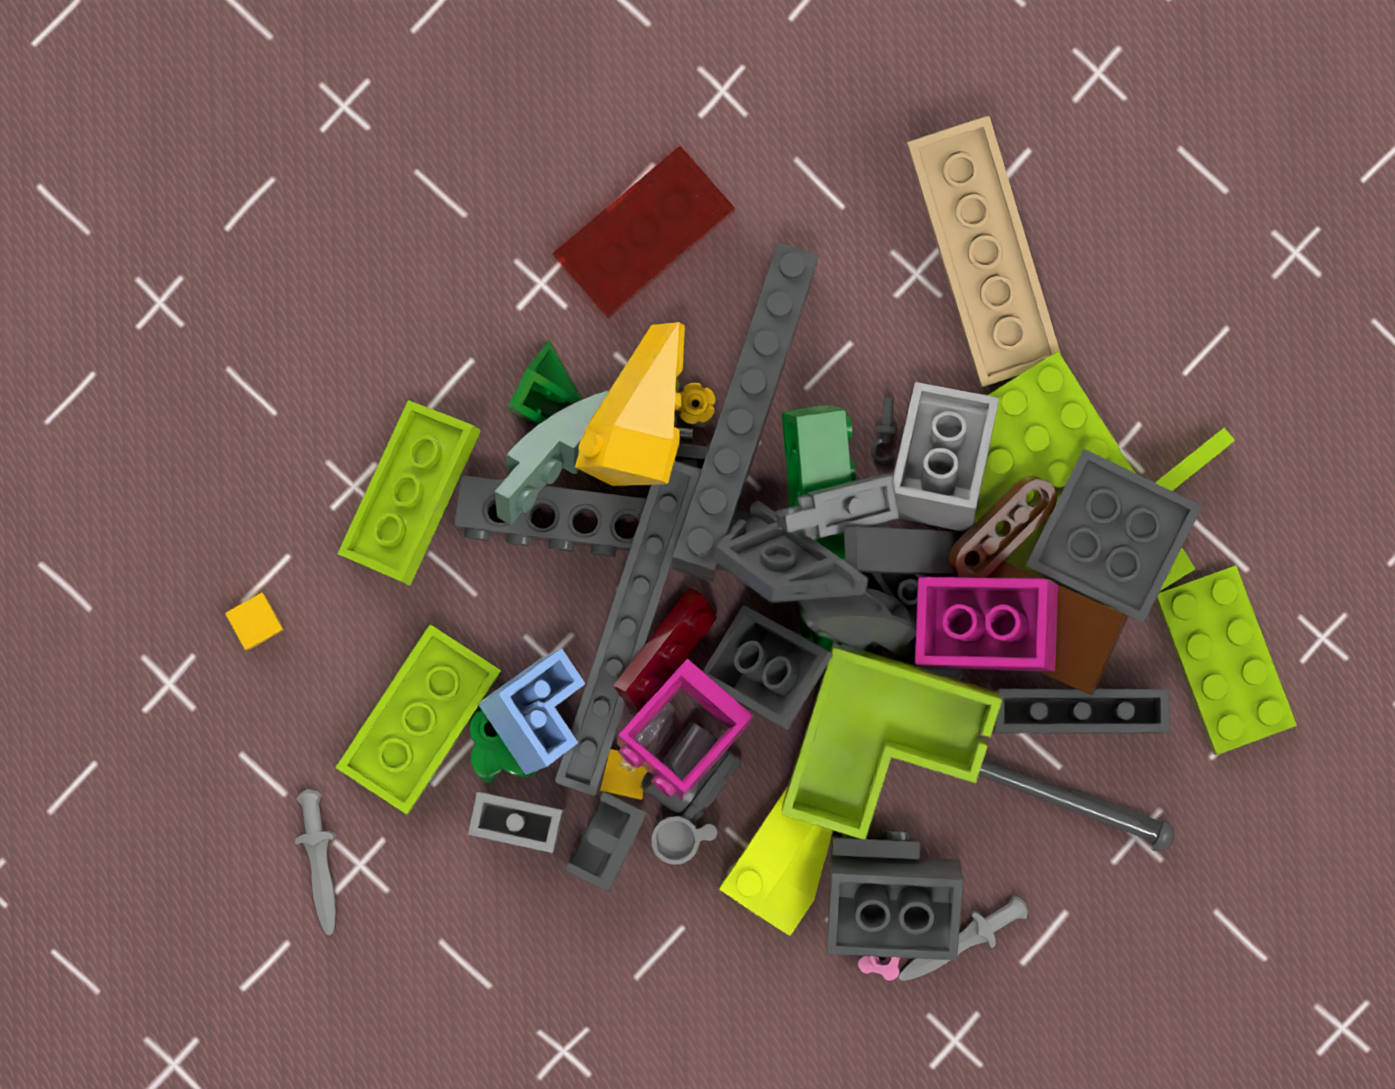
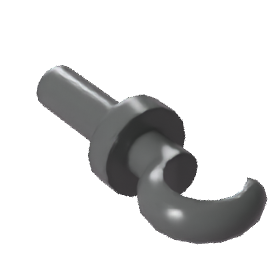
M884 398L881 425L876 424L875 431L880 432V438L875 440L871 446L873 459L882 464L889 463L894 458L892 455L887 459H882L876 454L877 446L880 443H890L891 433L897 432V426H892L894 398Z

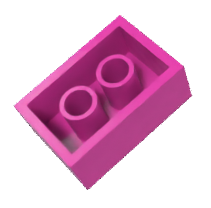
M919 577L915 664L925 668L1055 671L1058 584L1048 579Z

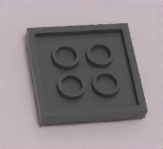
M1083 449L1026 565L1144 623L1202 505Z

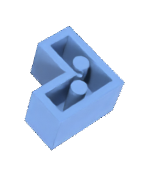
M562 648L540 658L478 703L525 775L547 767L578 744L555 709V706L585 685V682Z

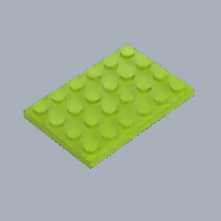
M1059 351L987 395L999 398L974 524L1014 484L1026 476H1038L1051 483L1055 488L1058 501L1083 449L1135 473ZM1033 490L1026 495V503L1033 499ZM1050 515L1004 560L1009 564L1043 579H1048L1061 587L1116 610L1026 565ZM1003 520L997 523L995 527L996 533L1002 530ZM1181 548L1161 590L1195 570L1194 565L1183 548Z

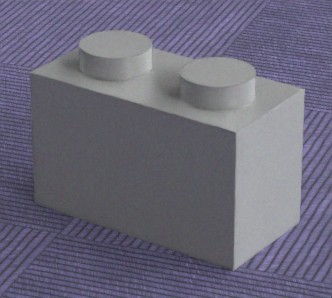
M477 792L468 835L554 853L556 852L565 810Z

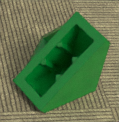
M548 340L527 367L508 405L512 415L535 426H538L555 413L582 400L550 340Z

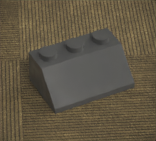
M831 853L827 954L957 960L963 888L960 860L832 855Z

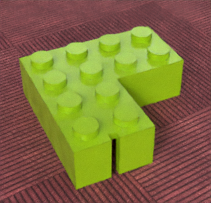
M833 641L830 650L833 656L823 672L783 800L781 814L865 840L891 757L976 783L988 746L985 737L978 736V732L980 729L982 735L991 737L1002 698L999 692L864 650L858 651L851 646L839 645Z

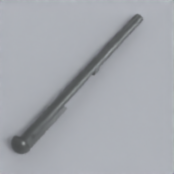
M990 758L983 759L979 776L1152 841V851H1163L1174 840V830L1171 824L1164 819L1158 821L1072 787L1068 792L997 765V761Z

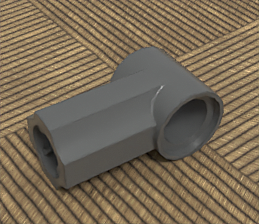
M689 721L665 758L663 757L658 760L683 780L715 745L718 739L707 730ZM650 772L645 774L641 782L642 790L674 813H679L686 808L698 789L697 783L687 796L680 800L675 794L669 798L659 791L651 782L654 776Z

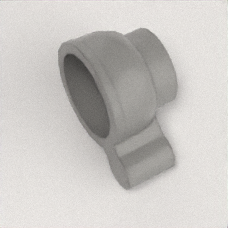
M679 816L668 817L660 821L654 828L651 836L652 848L655 855L663 862L671 865L683 864L696 854L699 841H712L716 838L717 828L713 824L707 823L701 828L696 829L685 818Z

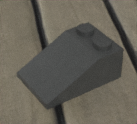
M743 605L703 672L739 704L788 730L833 654Z

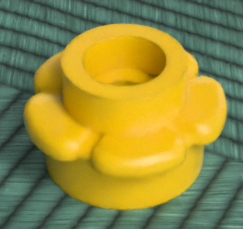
M689 383L684 386L682 392H679L682 395L681 408L677 409V411L680 412V418L684 422L696 424L701 421L704 423L712 418L715 412L713 405L716 403V397L710 388H703L700 383ZM693 400H698L700 405L693 407L691 403Z

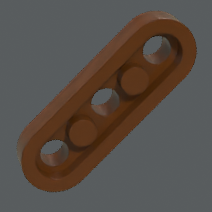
M1033 475L1023 477L1014 484L953 545L949 555V563L954 573L962 578H986L1052 513L1057 502V494L1053 485ZM1033 490V499L1026 503V495ZM1003 520L1002 530L996 533L995 527L997 523ZM973 550L972 559L965 563L966 554Z

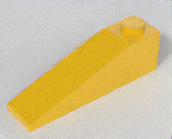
M676 322L650 326L588 423L579 444V454L575 468L612 486L668 484L680 441V430L674 427V412L681 408L682 395L675 391L676 377L683 370L685 325Z

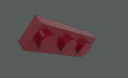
M691 588L687 590L613 685L629 710L636 713L640 712L685 662L688 655L701 638L708 633L712 624L717 619L702 593Z

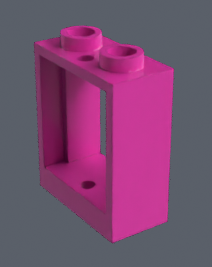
M687 659L620 732L617 745L621 749L618 752L632 767L638 769L640 766H643L654 776L651 782L664 795L671 798L675 794L680 800H683L751 723L753 715ZM681 689L685 690L728 728L683 780L635 740Z

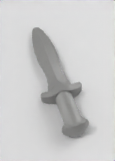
M307 789L296 798L302 806L306 834L296 838L295 844L303 843L311 863L312 890L317 915L326 935H331L335 928L336 907L333 882L327 861V848L329 840L335 839L336 834L331 831H323L319 802L323 795L317 790Z
M1012 896L1007 905L985 918L976 910H972L970 914L974 919L959 933L958 954L971 946L988 942L989 946L994 948L996 940L993 933L1016 919H1026L1028 915L1027 903L1020 897ZM915 958L900 972L899 979L907 981L923 976L938 969L950 960Z

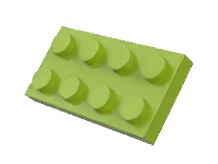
M408 400L337 554L410 586L481 430L474 425Z
M1236 565L1158 594L1156 598L1157 606L1214 755L1297 726Z
M429 624L335 768L406 815H409L479 708L478 703L485 699L502 671Z

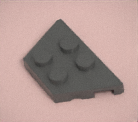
M760 501L754 502L750 506V516L747 520L739 519L732 527V533L725 536L716 546L715 561L770 602L852 596L866 593L867 577L811 537L804 536L801 530L786 532L784 529H778L776 513Z

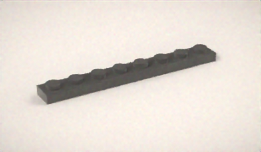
M675 460L668 484H651L571 729V733L578 744L563 754L554 783L594 796L596 794L625 706V702L613 685L645 645L673 560V554L702 471L700 468Z

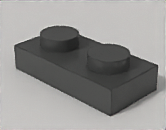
M885 830V838L866 836L865 840L842 833V836L832 835V855L919 859L920 841L910 839V831Z

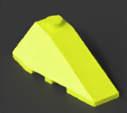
M787 786L719 887V890L791 936L814 902L833 830L781 814Z

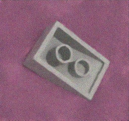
M915 382L893 476L898 519L967 532L974 525L999 398Z

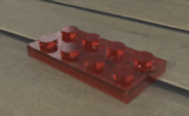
M679 146L552 254L602 314L609 319L733 214L735 207L687 152Z

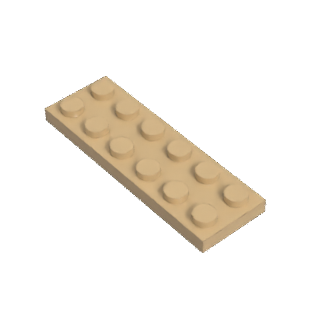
M990 116L981 117L907 141V149L979 385L984 387L1021 375L1057 351L1060 353Z

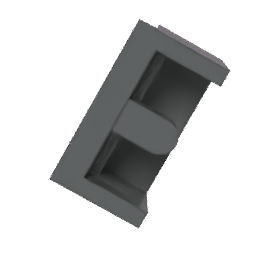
M603 792L591 822L565 871L609 892L647 813L617 797Z

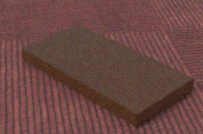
M973 550L967 553L965 563L972 559ZM1005 561L986 577L1043 579ZM1058 585L1055 671L1039 672L1093 696L1129 616Z

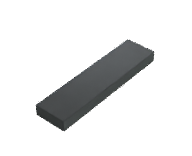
M847 527L844 528L846 563L858 572L957 576L951 569L949 555L953 545L966 532Z

